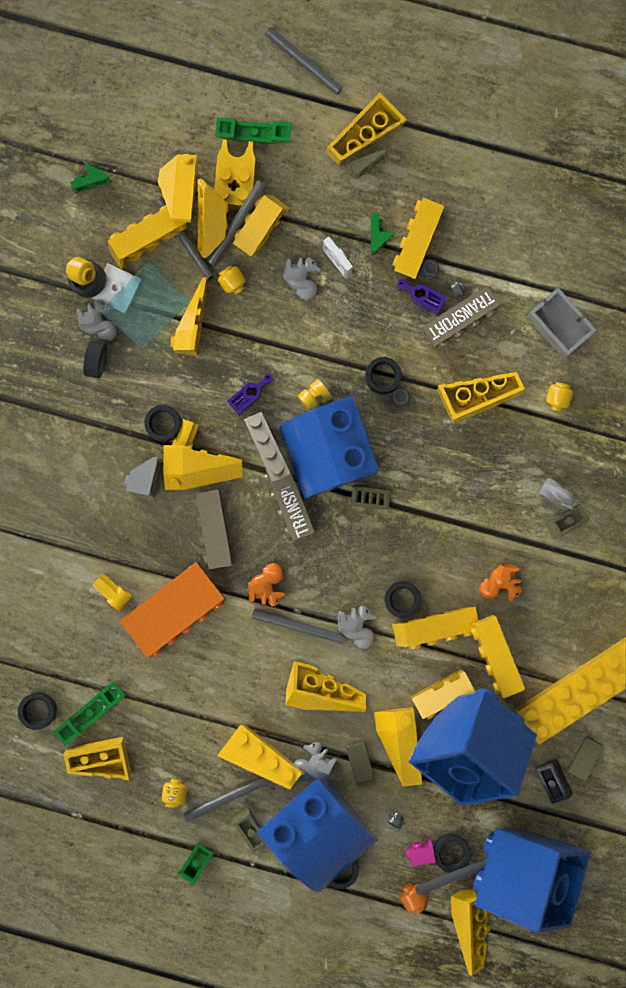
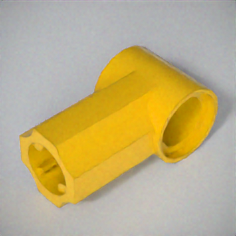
M183 420L177 439H174L172 445H185L193 450V441L199 425Z
M102 574L93 584V587L108 599L107 602L119 612L132 598L129 592L123 587L116 585L105 574Z

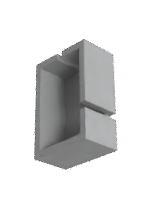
M559 288L554 290L526 316L563 359L597 331L586 318L579 323L576 321L583 314Z

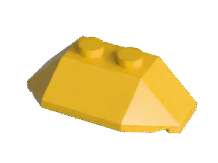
M198 179L197 249L203 258H207L225 239L226 230H228V222L226 220L228 203L203 179Z

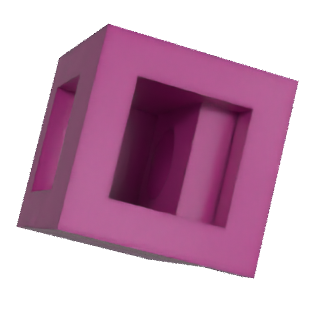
M427 839V844L415 842L412 846H409V849H405L407 861L411 860L412 866L435 863L431 839Z

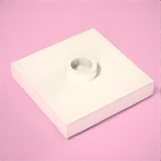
M327 237L323 240V251L341 274L348 278L352 275L353 266L347 260L345 253L335 245L330 237Z
M107 263L104 269L106 273L105 287L100 294L91 298L101 300L106 305L112 306L113 309L126 314L141 285L142 279Z

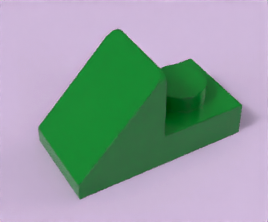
M84 162L88 176H78L74 178V181L70 182L73 191L77 194L109 184L111 180L107 173Z
M371 213V255L378 253L394 236V232H379L383 231V219H379V213Z
M197 843L177 875L194 886L214 853L200 843Z

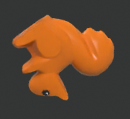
M271 563L263 568L262 574L256 575L248 582L249 602H254L255 598H261L262 605H265L268 599L269 605L274 607L285 596L283 592H273L272 585L282 581L284 572L280 565Z
M499 564L491 573L490 579L486 578L480 583L479 593L481 596L492 600L499 595L500 589H506L508 600L512 602L513 598L520 595L523 591L522 587L517 585L522 580L514 577V574L519 571L518 566Z

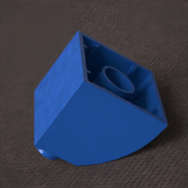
M353 396L312 409L290 419L279 427L303 500L375 476L379 471Z
M478 689L475 693L459 696L449 703L423 733L409 761L412 766L460 805L519 796L537 736L536 733L524 724V719L521 715L509 711L498 701V696L487 689Z
M320 778L311 783L257 831L279 861L299 881L317 893H320L378 841L376 836L330 781Z
M496 828L495 832H491L488 835L484 844V853L488 855L485 869L477 874L474 881L473 889L475 893H478L475 906L537 933L571 928L591 851L525 830Z

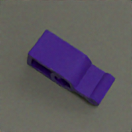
M399 280L396 286L397 290H403L410 294L411 301L415 305L435 315L438 314L446 299V296L424 285L412 287L406 284L404 280ZM419 291L424 294V297L421 296L420 299L415 296V293L418 294Z
M266 374L264 379L258 384L249 383L245 385L227 402L240 416L259 400L261 396L260 390L265 385L272 383V376ZM249 389H256L257 394L254 397L253 395L248 396L247 391Z

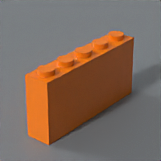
M196 562L119 622L147 658L151 655L155 658L163 652L161 648L164 645L168 644L170 646L178 640L177 635L181 632L185 635L194 628L192 626L197 620L202 622L209 616L207 612L212 608L216 611L223 606L224 603L222 601L226 598L201 565Z

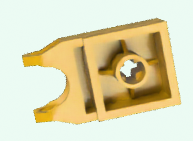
M223 140L222 147L217 155L214 190L228 203V210L239 211L255 186L256 161L253 153V142H249L244 155L233 157L228 152L227 140ZM233 186H237L235 191L231 189Z

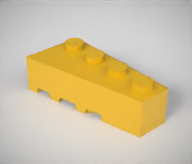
M379 93L327 147L325 153L337 165H340L403 126L407 119Z
M423 198L422 201H417L414 209L417 214L415 219H410L407 229L410 230L407 238L403 237L400 248H403L400 256L396 254L392 264L395 266L394 271L416 279L445 206Z
M514 372L489 378L454 382L447 385L441 384L438 385L437 391L452 424H455L523 395L525 388L518 373Z
M466 607L444 612V614L430 615L424 619L408 620V623H394L392 627L396 645L399 647H409L412 650L421 648L423 643L428 645L437 644L439 639L443 638L446 641L457 639L456 635L463 634L464 637L472 635L470 629H473L472 623L479 620L476 607Z
M246 724L239 726L217 755L288 789H293L305 774L302 769Z

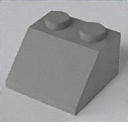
M153 457L130 471V475H127L125 478L124 486L127 487L126 491L154 497L162 460L158 457Z

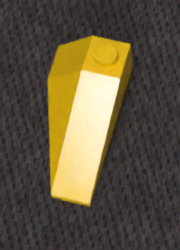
M178 154L160 169L158 185L161 188L163 199H165L171 222H191L198 176L197 155Z
M205 277L202 278L176 330L175 336L171 338V347L175 353L198 356L208 280Z
M294 661L286 688L285 705L304 710L366 711L365 693L346 683L341 684L333 680L334 677L329 674L326 676L318 672V668L313 665Z
M408 707L374 712L376 731L402 786L421 785V772L409 763L418 743L414 709Z
M462 889L451 896V915L468 974L473 976L484 968L488 946L485 938L487 932H490L491 925L488 924L489 914L492 913L475 906L478 893H475L474 889Z

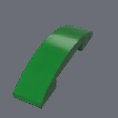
M217 117L215 137L257 144L289 143L291 141L292 122L273 121V124L241 122L233 118Z
M112 681L75 714L57 727L53 733L64 746L68 745L126 695Z

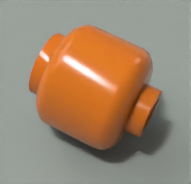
M408 883L402 888L403 892L399 898L409 913L418 914L426 909L428 896L426 893L422 895L417 894L415 887L419 884L412 885V883Z

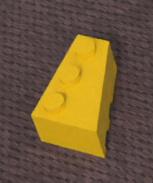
M264 195L257 199L254 205L256 206L255 210L246 216L244 227L242 229L239 228L234 235L235 240L233 244L251 257L257 255L268 240L273 228L279 225V219L284 211L287 213L290 210V207L273 195Z
M459 669L410 697L423 719H431L455 698L475 693L476 691L466 673Z
M124 737L68 747L63 754L67 774L105 776V778L113 777L130 780L132 772Z

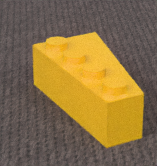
M166 205L159 209L158 213L154 215L152 213L148 214L140 223H132L122 233L116 232L111 235L108 240L109 252L118 267L123 270L126 268L125 263L128 261H137L145 250H154L160 244L159 241L163 240V242H166L186 229V222H171Z
M491 615L472 623L473 629L470 630L474 640L479 642L480 647H478L482 659L485 658L487 664L485 668L489 677H492V685L496 695L499 694L502 698H506L525 690L496 616Z

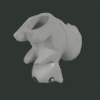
M300 258L296 265L292 264L290 259H287L285 261L283 279L286 280L289 286L297 289L296 294L299 295V298L308 301L317 294L316 284L307 279L308 273H319L321 269L316 266L312 258H307L304 264L302 258Z
M96 300L94 308L88 303L87 312L76 309L80 330H84L89 334H98V338L103 339V341L113 340L117 336V325L110 320L102 319V314L111 311L112 306L106 305L101 300Z
M549 478L539 492L540 496L572 510V504L578 502L573 493Z
M360 606L358 612H356L355 608H351V615H346L344 612L339 611L338 630L347 638L354 639V644L358 648L368 649L374 642V633L368 628H363V622L375 619L376 617L365 606Z
M321 742L304 745L303 748L312 756L309 761L298 759L294 762L295 765L305 772L300 781L309 780L310 776L314 778L328 777L338 759L333 758L330 760L327 758L328 749L321 752Z

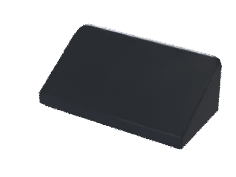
M557 759L536 768L552 804L571 797L573 792Z

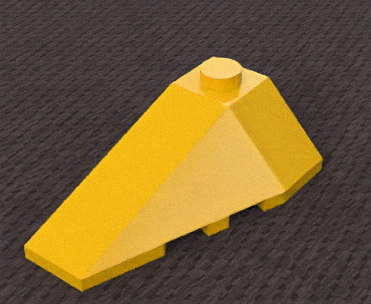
M164 445L165 490H186L243 477L241 459L221 454L218 456L207 454L205 450L199 452L191 450L189 446Z

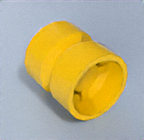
M318 379L309 385V390L304 389L297 395L308 411L320 407L321 404L325 405L333 399L330 392Z

